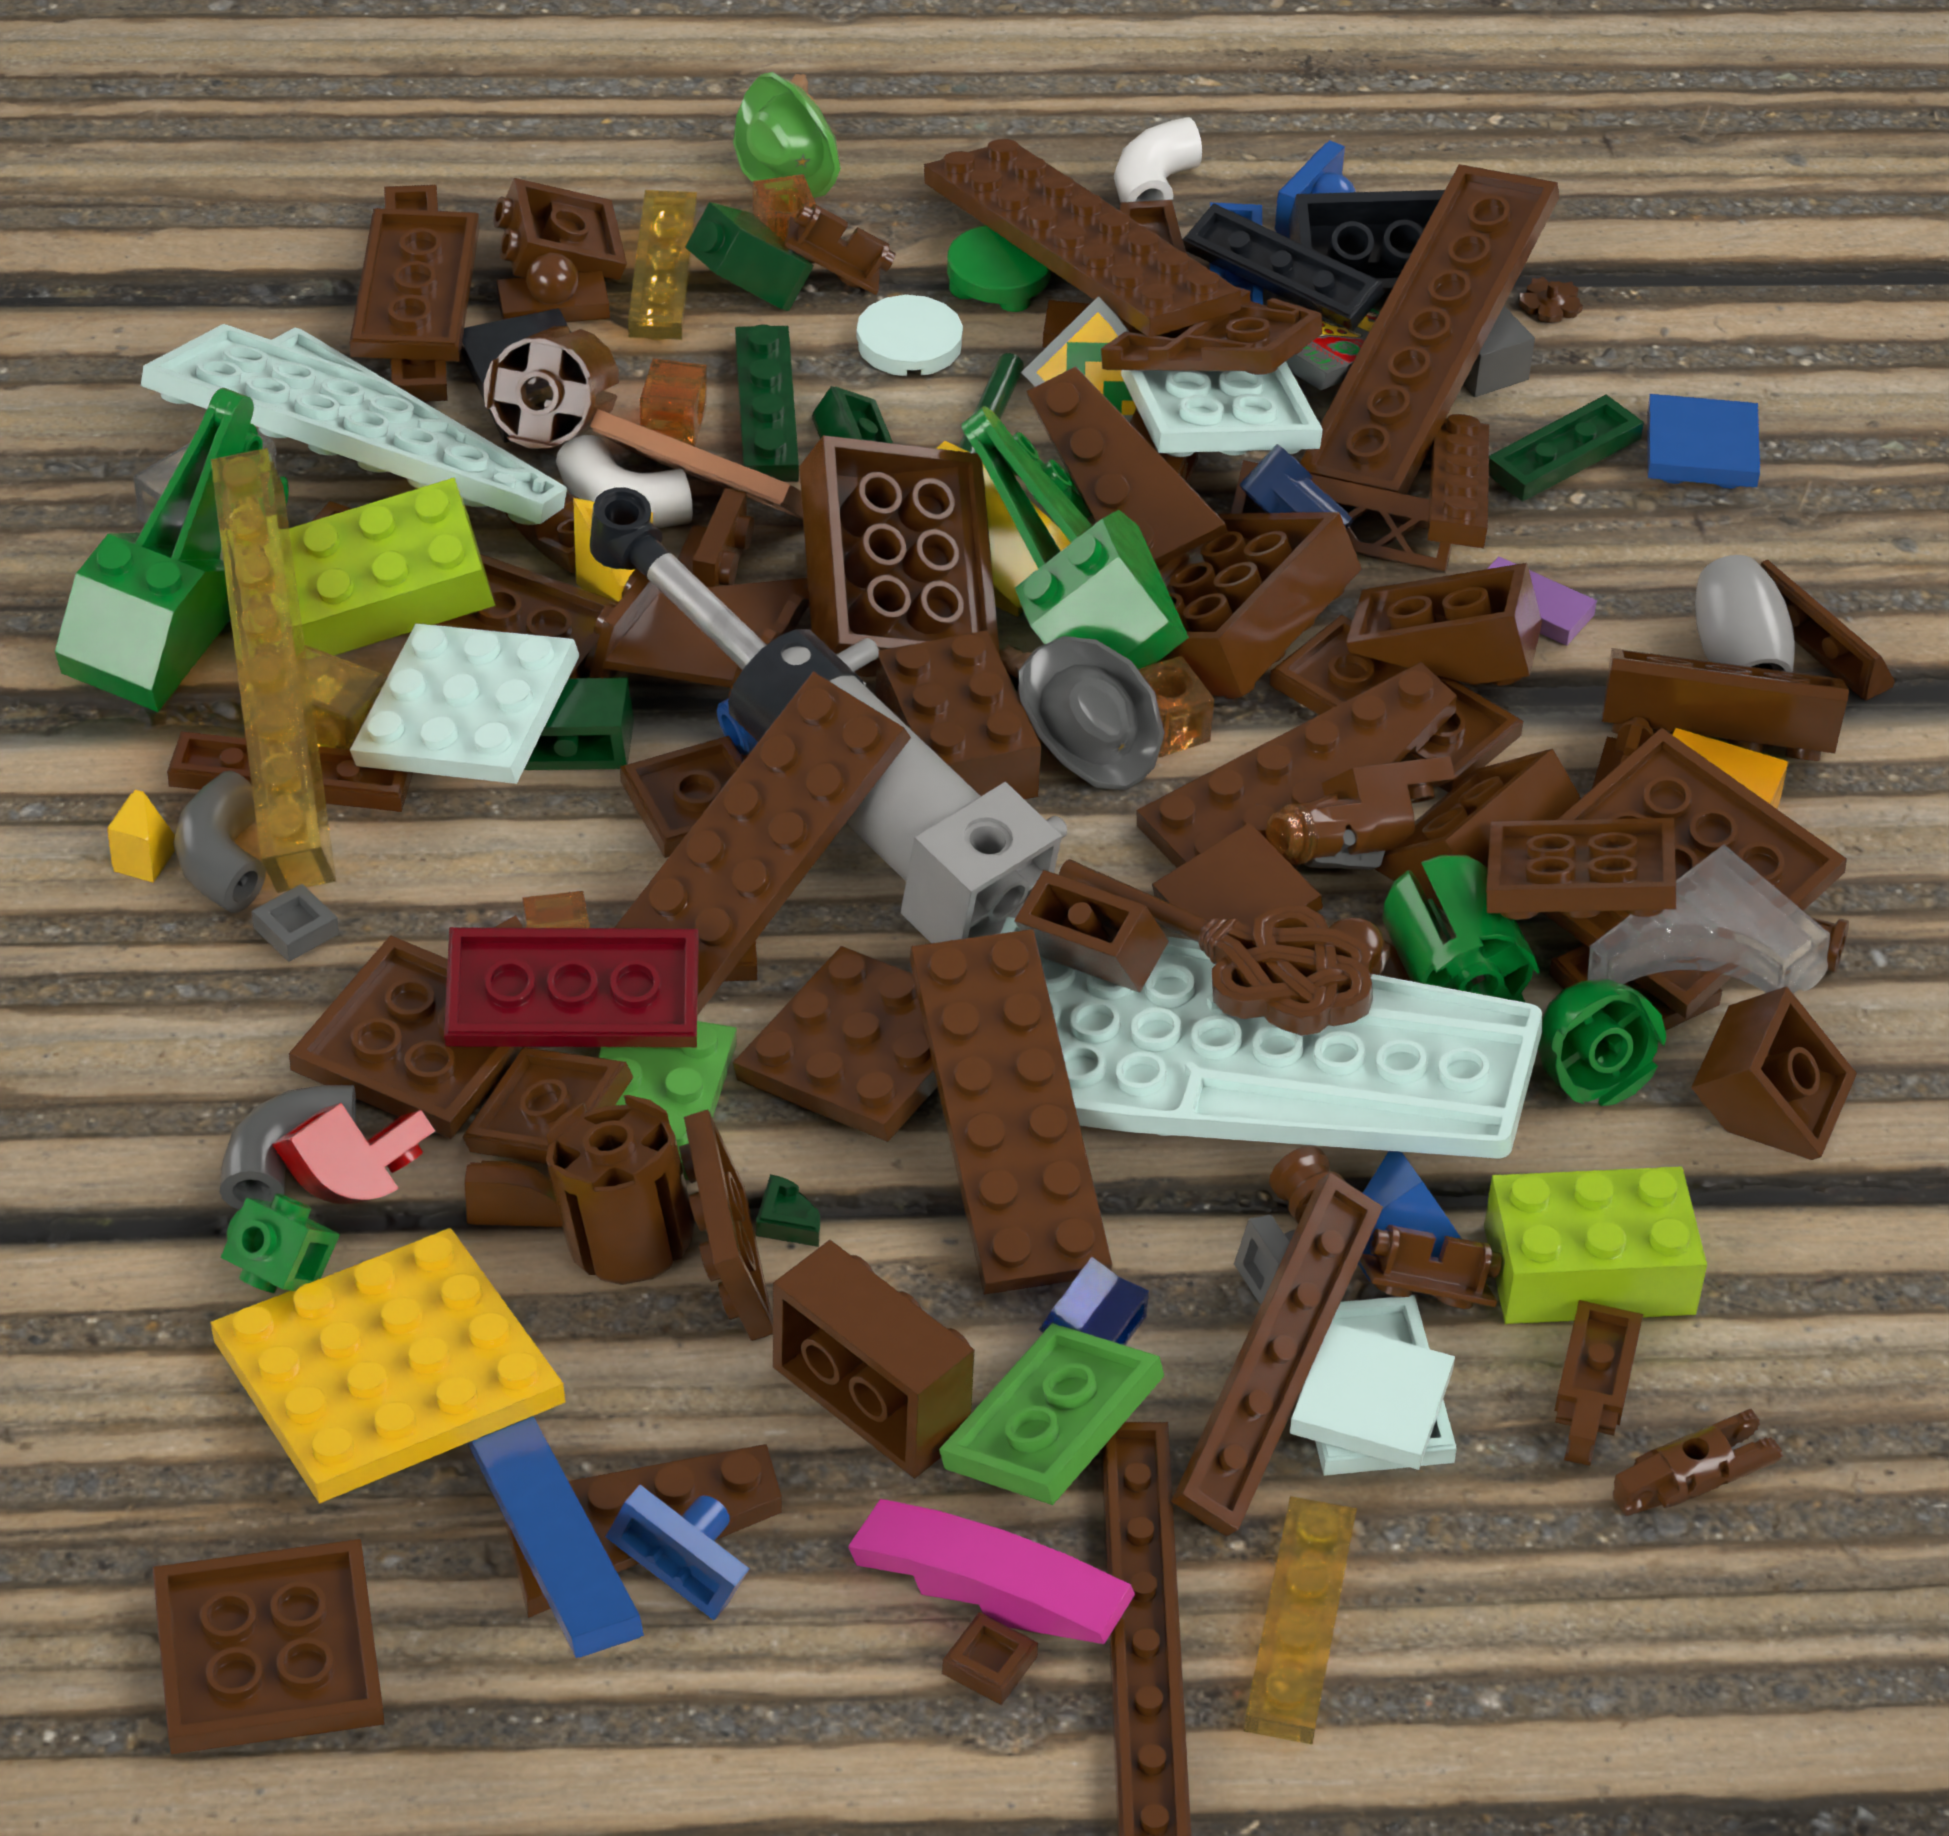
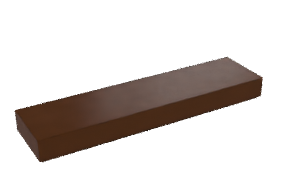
M183 731L179 735L167 770L169 787L201 790L223 771L231 770L248 780L257 791L259 797L402 812L413 775V772L356 766L348 749Z

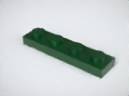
M761 324L735 327L743 466L783 482H798L799 459L789 326Z

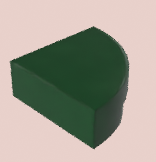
M770 1174L756 1220V1236L819 1247L820 1213L817 1207L814 1208L812 1203L799 1192L797 1184L786 1178Z

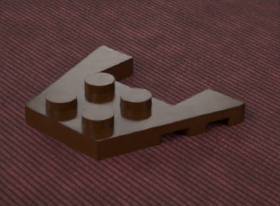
M1236 287L1241 290V310L1197 323L1176 338L1161 336L1149 338L1145 334L1123 332L1101 348L1102 369L1246 371L1254 375L1269 374L1275 372L1281 364L1293 355L1300 353L1305 346L1323 334L1322 313L1275 298L1267 300L1268 306L1250 301L1249 290Z

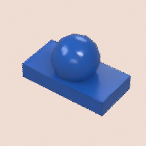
M1329 140L1278 191L1274 228L1276 233L1290 239L1288 221L1296 194L1356 192L1353 183L1342 175L1345 146Z

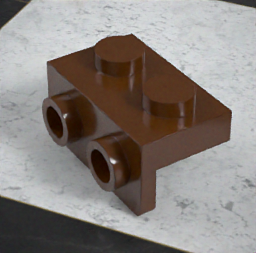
M725 488L708 527L692 526L677 559L706 587L733 585L739 559L743 550H748L754 532V517L747 516V492Z

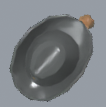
M1066 636L1042 645L1032 653H1023L1018 647H1013L1009 644L1004 649L999 650L1000 658L1007 673L1019 679L1020 701L1036 735L1061 764L1095 788L1128 790L1141 782L1155 768L1164 737L1163 724L1155 692L1131 660L1096 639Z

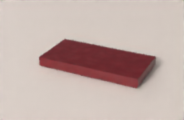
M449 927L444 1029L445 1046L697 1048L699 930Z

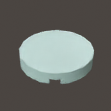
M915 295L887 297L869 305L859 316L856 332L858 350L862 358L874 368L889 374L907 376V370L921 369V375H929L950 366L960 355L963 325L955 311L945 303L932 298Z

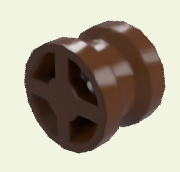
M1304 1146L1293 1150L1275 1165L1270 1174L1269 1184L1278 1198L1289 1201L1288 1210L1297 1224L1304 1213L1318 1180L1330 1173V1162L1321 1148L1316 1146ZM1331 1172L1335 1176L1345 1181L1340 1174L1336 1172Z

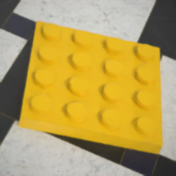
M451 1228L307 1283L296 1291L285 1292L210 1322L215 1344L319 1504L566 1403L564 1383Z

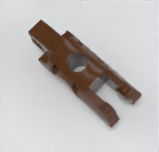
M1748 1409L1637 1457L1634 1466L1615 1476L1613 1499L1625 1516L1663 1505L1664 1508L1672 1507L1773 1465L1781 1460L1780 1458L1784 1455L1781 1453L1782 1450L1771 1437L1769 1439L1765 1437L1755 1443L1751 1442L1732 1450L1731 1447H1734L1739 1442L1742 1443L1746 1439L1748 1440L1751 1435H1754V1432L1758 1430L1757 1427L1760 1425V1420L1754 1411Z

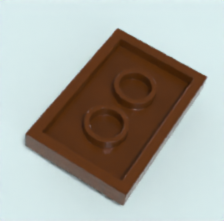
M709 1110L685 1116L684 1122L689 1143L679 1146V1151L689 1181L691 1183L697 1182L699 1192L690 1194L689 1200L699 1230L701 1232L707 1230L709 1241L699 1244L705 1271L711 1282L721 1279V1282H718V1288L729 1320L740 1317L751 1341L772 1335L773 1316L745 1186Z

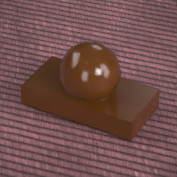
M549 252L538 256L529 265L527 276L524 278L497 280V295L502 320L557 308L560 309L566 322L610 318L609 300L603 272L578 273L573 262L563 254Z

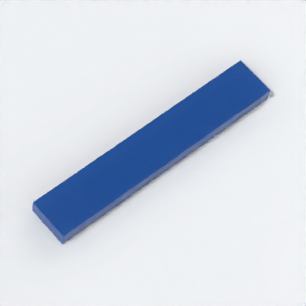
M534 1416L468 1442V1446L575 1657L580 1658L644 1636L640 1615Z

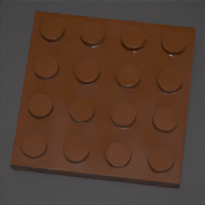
M1661 727L1557 820L1674 818L1677 909L1664 910L1661 914L1650 917L1633 916L1626 911H1601L1598 915L1589 918H1573L1565 915L1564 912L1541 913L1683 1018L1687 1019L1845 873L1847 858Z

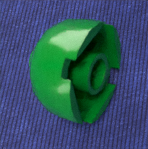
M1610 979L1580 981L1563 989L1548 1004L1542 1016V1034L1538 1052L1542 1067L1549 1077L1572 1100L1584 1104L1583 1101L1588 1102L1599 1099L1598 1104L1609 1106L1635 1095L1653 1077L1658 1065L1652 1060L1657 1053L1658 1042L1665 1047L1666 1031L1662 1015L1637 990Z

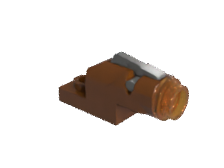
M1445 756L1351 768L1322 782L1324 796L1320 799L1307 803L1285 805L1279 812L1273 813L1267 822L1266 839L1291 864L1305 863L1307 867L1328 869H1376L1380 867L1385 852L1392 850L1415 832L1412 804L1435 798L1434 788L1455 779L1451 757Z

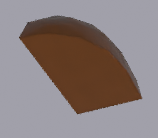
M482 1160L481 1163L470 1162V1164H467L465 1175L467 1224L562 1227L552 1182L535 1168L509 1161Z

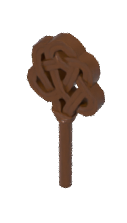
M1071 859L1065 861L1060 869V876L1146 905L1158 925L1198 942L1199 948L1210 958L1213 964H1216L1212 968L1213 1002L1225 1014L1241 1019L1264 1017L1276 1027L1301 1036L1320 1033L1329 1025L1338 1026L1354 1023L1369 1014L1373 1002V986L1371 980L1372 956L1368 945L1352 935L1328 928L1323 915L1307 906L1286 904L1266 910L1254 919V926L1239 922L1236 918H1212L1206 920Z

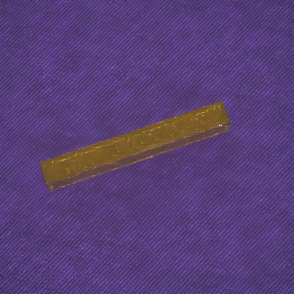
M268 448L211 459L261 860L277 893L287 892L300 884H303L305 887L335 882V867L283 484Z

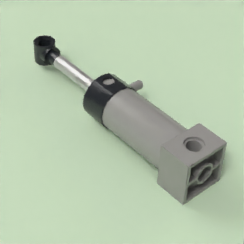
M614 487L599 494L593 504L590 534L591 554L596 561L606 567L626 570L638 569L742 669V672L733 684L728 700L729 714L757 742L760 741L812 672L822 676L906 729L911 739L846 824L906 881L901 914L931 943L1001 934L1006 918H1016L1042 871L1046 870L1054 873L1061 839L1067 835V826L1063 819L1058 816H1052L1045 820L1006 782L983 796H980L865 687L866 683L854 672L878 658L879 650L873 640L865 638L836 655L811 630L795 629L778 636L766 645L661 544L663 539L662 532L650 522L651 506L644 495L626 487Z

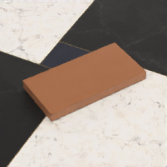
M597 409L590 425L593 428L592 431L621 447L673 469L681 468L686 474L721 488L747 492V498L803 520L801 490Z

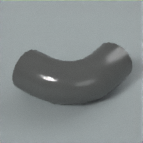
M231 770L223 771L206 784L181 811L173 845L184 877L205 897L230 913H237L247 908L261 891L266 877V867L262 861L241 849L234 842L240 833L262 817L263 806L257 791L250 782Z
M321 1085L288 1090L255 1107L232 1131L221 1167L219 1192L222 1199L231 1207L240 1210L246 1197L272 1202L276 1193L284 1195L287 1166L272 1144L321 1109L339 1103L343 1104L356 1124L354 1085Z

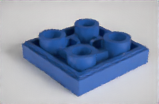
M1650 394L1647 407L1648 478L1661 479L1672 484L1683 482L1716 484L1729 489L1739 486L1757 487L1760 476L1758 403Z

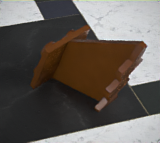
M635 569L627 580L622 592V599L616 605L610 601L601 611L594 626V632L600 635V637L591 649L584 664V670L590 673L589 678H613L618 671L728 687L731 688L728 699L733 684L742 672V669L638 569ZM808 578L707 587L766 645L778 636L795 630L803 613L810 605Z

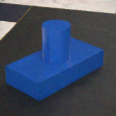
M639 1485L625 1501L605 1536L713 1620L729 1604L750 1569L714 1542L729 1525L730 1517L726 1508L710 1496H699L681 1516L643 1486Z

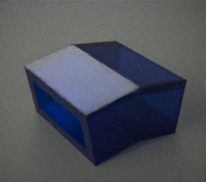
M1091 1257L1038 1330L1044 1333L1054 1323L1126 1346L1147 1317L1149 1290L1119 1277Z

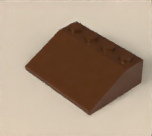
M823 435L799 466L812 632L837 655L865 638L873 640L878 650H884L988 630L1000 656L983 463L977 453ZM876 659L854 672L861 677H875Z
M1340 512L1217 514L1226 524V533L1157 567L1189 638L1145 672L1198 696H1224L1227 699H1235L1251 692L1257 680L1272 664L1284 657L1287 648L1302 632L1314 625L1318 615L1333 600L1344 593L1348 583L1362 570Z

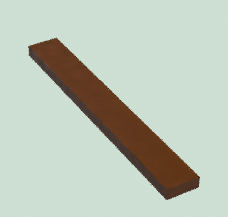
M1124 1422L1101 1449L1106 1573L1131 1584L1135 1593L1109 1636L1118 1836H1191L1173 1502H1171L1173 1497L1168 1422Z

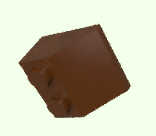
M1785 986L1728 1006L1691 1089L1727 1132L1809 1160H1814L1823 1155L1857 1073L1796 996Z

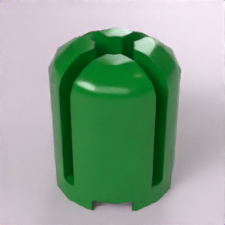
M1438 855L1422 862L1423 868L1452 928L1433 899H1427L1420 882L1412 871L1407 870L1393 882L1384 902L1382 919L1410 981L1525 1003L1522 992L1531 981L1533 970L1535 969L1539 975V969L1516 920L1506 918L1501 913H1487V867L1467 855ZM1483 975L1485 979L1478 983L1476 977Z

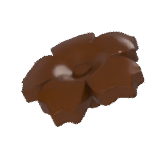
M1544 277L1532 278L1531 284L1527 286L1526 293H1519L1518 297L1519 306L1530 315L1538 314L1537 319L1543 322H1561L1563 317L1575 318L1582 312L1583 305L1580 304V299L1577 298L1578 287L1574 286L1572 281L1566 283L1560 281L1548 282Z

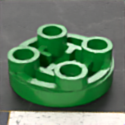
M986 225L972 228L960 234L951 243L947 254V274L950 279L949 289L951 294L959 299L974 298L987 303L999 304L1002 309L1009 312H1020L1030 306V298L1046 288L1052 276V270Z

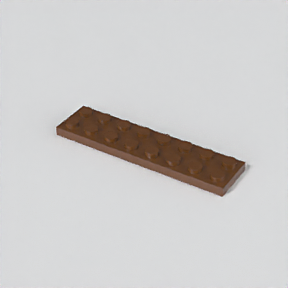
M993 140L988 143V147L970 152H951L946 154L944 159L924 164V181L926 185L1095 300L1099 296L1117 316L1149 338L1241 310V290L1189 257L1188 254L1160 238L1156 233L1143 227L1127 214L1122 213L1105 202L1100 196L1093 194L1075 182L1071 177L1064 175L1046 163L1045 160L1035 156L1014 140Z
M1458 165L1320 424L1323 429L1320 449H1307L1300 461V464L1310 474L1407 494L1560 198L1558 182L1467 165Z

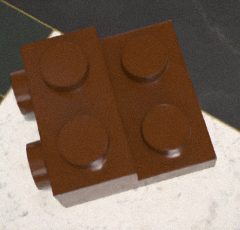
M514 178L506 197L501 196L496 203L493 224L495 228L504 229L505 232L501 241L500 257L502 260L511 262L514 275L526 277L529 265L538 256L550 252L563 254L573 262L579 272L602 271L604 277L616 280L621 279L627 261L612 200Z

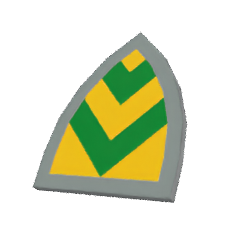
M1099 296L1021 372L1036 387L1076 366L1129 423L1136 410V405L1121 376V370L1102 369L1101 348L1123 332L1129 331L1120 318Z

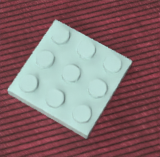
M1286 361L1275 372L1264 375H1254L1246 371L1121 370V376L1158 453H1166L1176 457L1190 456L1194 452H1221L1227 455H1242L1247 451L1272 450L1276 444L1284 448L1289 454L1297 453L1301 449H1320L1323 429Z
M416 623L350 749L356 766L517 784L580 656L574 639Z

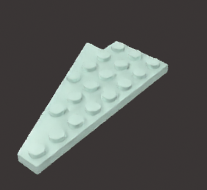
M222 324L143 366L141 386L161 393V398L175 404L191 403L207 409L212 396L218 389H230L253 400L254 411L251 424L259 427V431L266 436L273 438L289 437L308 444V448L315 453L322 455L338 454L358 461V466L367 471L377 473L390 472L408 478V483L416 488L455 477L465 505L472 507L489 506L508 513V517L517 523L526 525L541 524L564 508L567 492L566 486L302 329L295 327L270 340Z

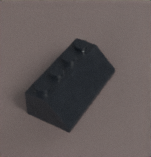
M1445 190L1296 194L1288 221L1290 239L1381 281L1384 292H1391Z

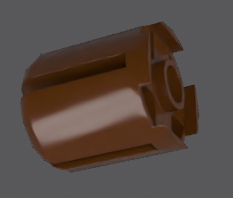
M553 326L507 346L490 363L483 383L486 409L490 408L496 423L509 435L507 438L510 441L529 449L552 448L592 429L590 425L597 409L608 413L613 410L617 395L604 390L619 383V369L610 349L595 334L583 329L570 333L568 326Z
M624 1095L626 1105L604 1106L588 1112L585 1102L580 1103L561 1115L546 1135L549 1146L546 1162L571 1257L587 1274L596 1275L602 1281L620 1285L651 1280L672 1267L673 1261L681 1259L692 1241L695 1224L677 1141L671 1128L666 1110L653 1101L632 1095Z

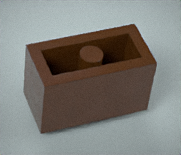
M1046 870L1042 871L1014 920L1021 931L1034 929L1040 957L1139 993L1169 942L1146 905Z

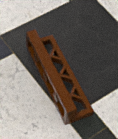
M1243 460L1231 513L1245 512L1248 495L1241 489L1239 484L1258 463ZM1312 475L1311 481L1340 505L1353 520L1360 516L1384 520L1392 530L1391 533L1370 544L1358 541L1349 526L1347 533L1356 554L1446 573L1453 544L1440 542L1437 557L1435 558L1413 553L1402 536L1415 527L1428 530L1429 499ZM1395 523H1399V524H1403V525L1400 526L1399 528H1397V526L1395 525ZM1397 539L1404 551L1385 546Z

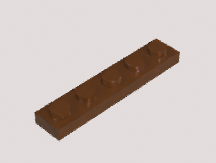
M1465 414L1449 415L1432 444L1427 540L1484 549L1488 529L1489 424L1480 423L1473 416Z

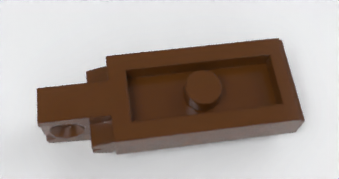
M1579 1300L1554 1410L1557 1411L1555 1423L1571 1426L1565 1461L1590 1466L1597 1433L1614 1436L1616 1425H1620L1643 1314Z

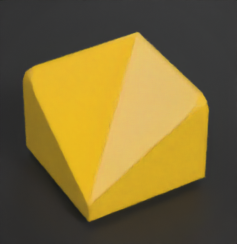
M135 789L107 827L112 867L114 872L154 883L175 852L173 845L175 835L146 794Z

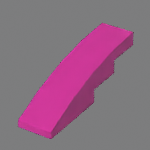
M881 1498L848 1546L856 1566L913 1575L921 1595L979 1604L984 1615L1009 1628L1105 1644L1135 1595L1131 1584L1072 1556L1016 1534L946 1512Z

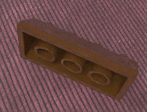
M1611 648L1602 709V722L1613 723L1612 732L1618 734L1619 728L1624 722L1632 717H1642L1649 722L1651 729H1660L1662 727L1666 731H1671L1670 734L1672 735L1675 728H1679L1702 736L1728 739L1729 744L1762 753L1763 744L1786 747L1785 756L1820 761L1821 752L1834 754L1836 752L1849 689L1843 679Z

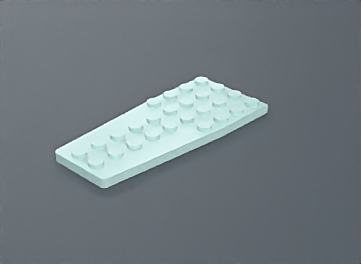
M1006 918L1001 933L1021 931L1014 922L1015 918ZM1167 937L1169 942L1140 993L1040 957L1080 1126L1161 1136L1176 1135L1496 1159L1504 1158L1512 1151L1542 1034V1011L1534 1004L1372 974L1373 1002L1369 1014L1354 1023L1338 1026L1329 1025L1320 1033L1301 1036L1276 1027L1264 1017L1241 1019L1223 1013L1213 1002L1212 968L1216 964L1210 961V958L1199 948L1198 942L1193 940Z

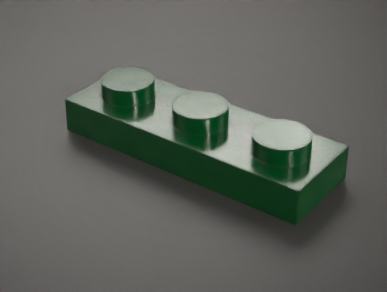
M1605 394L1489 455V477L1523 502L1640 440L1644 422Z

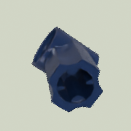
M1278 444L1272 448L1239 484L1241 489L1267 513L1340 512L1346 530L1353 523V519L1347 512L1311 481L1312 475Z

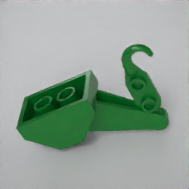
M220 388L215 392L198 430L142 531L107 534L77 571L55 648V655L61 674L159 712L245 601L247 595L239 566L219 559L231 505L244 515V519L250 529L264 533L273 529L280 521L285 512L289 496L288 479L281 476L277 479L275 497L269 508L265 509L264 502L270 493L272 480L271 476L267 474L262 453V438L258 435L255 425L251 424L254 404L250 397L227 388Z
M981 407L961 424L965 436L982 460L1038 567V570L1034 571L1015 587V591L1031 628L1044 644L1062 636L1096 639L1131 660L1142 674L1189 638L1142 532L1135 522L1123 512L1117 510L1092 526L1087 520L1091 517V514L1069 473L1052 459L1047 463L1039 459V455L1032 443L1020 432L1012 436L1001 420L988 407ZM1017 475L1025 483L1035 500L1043 506L1071 542L1062 551H1060L1015 478Z

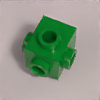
M276 1193L272 1202L246 1197L243 1207L236 1212L227 1229L228 1241L220 1258L242 1268L239 1279L255 1288L269 1293H275L277 1287L283 1290L296 1291L307 1283L321 1279L340 1234L309 1219L312 1208L291 1197Z

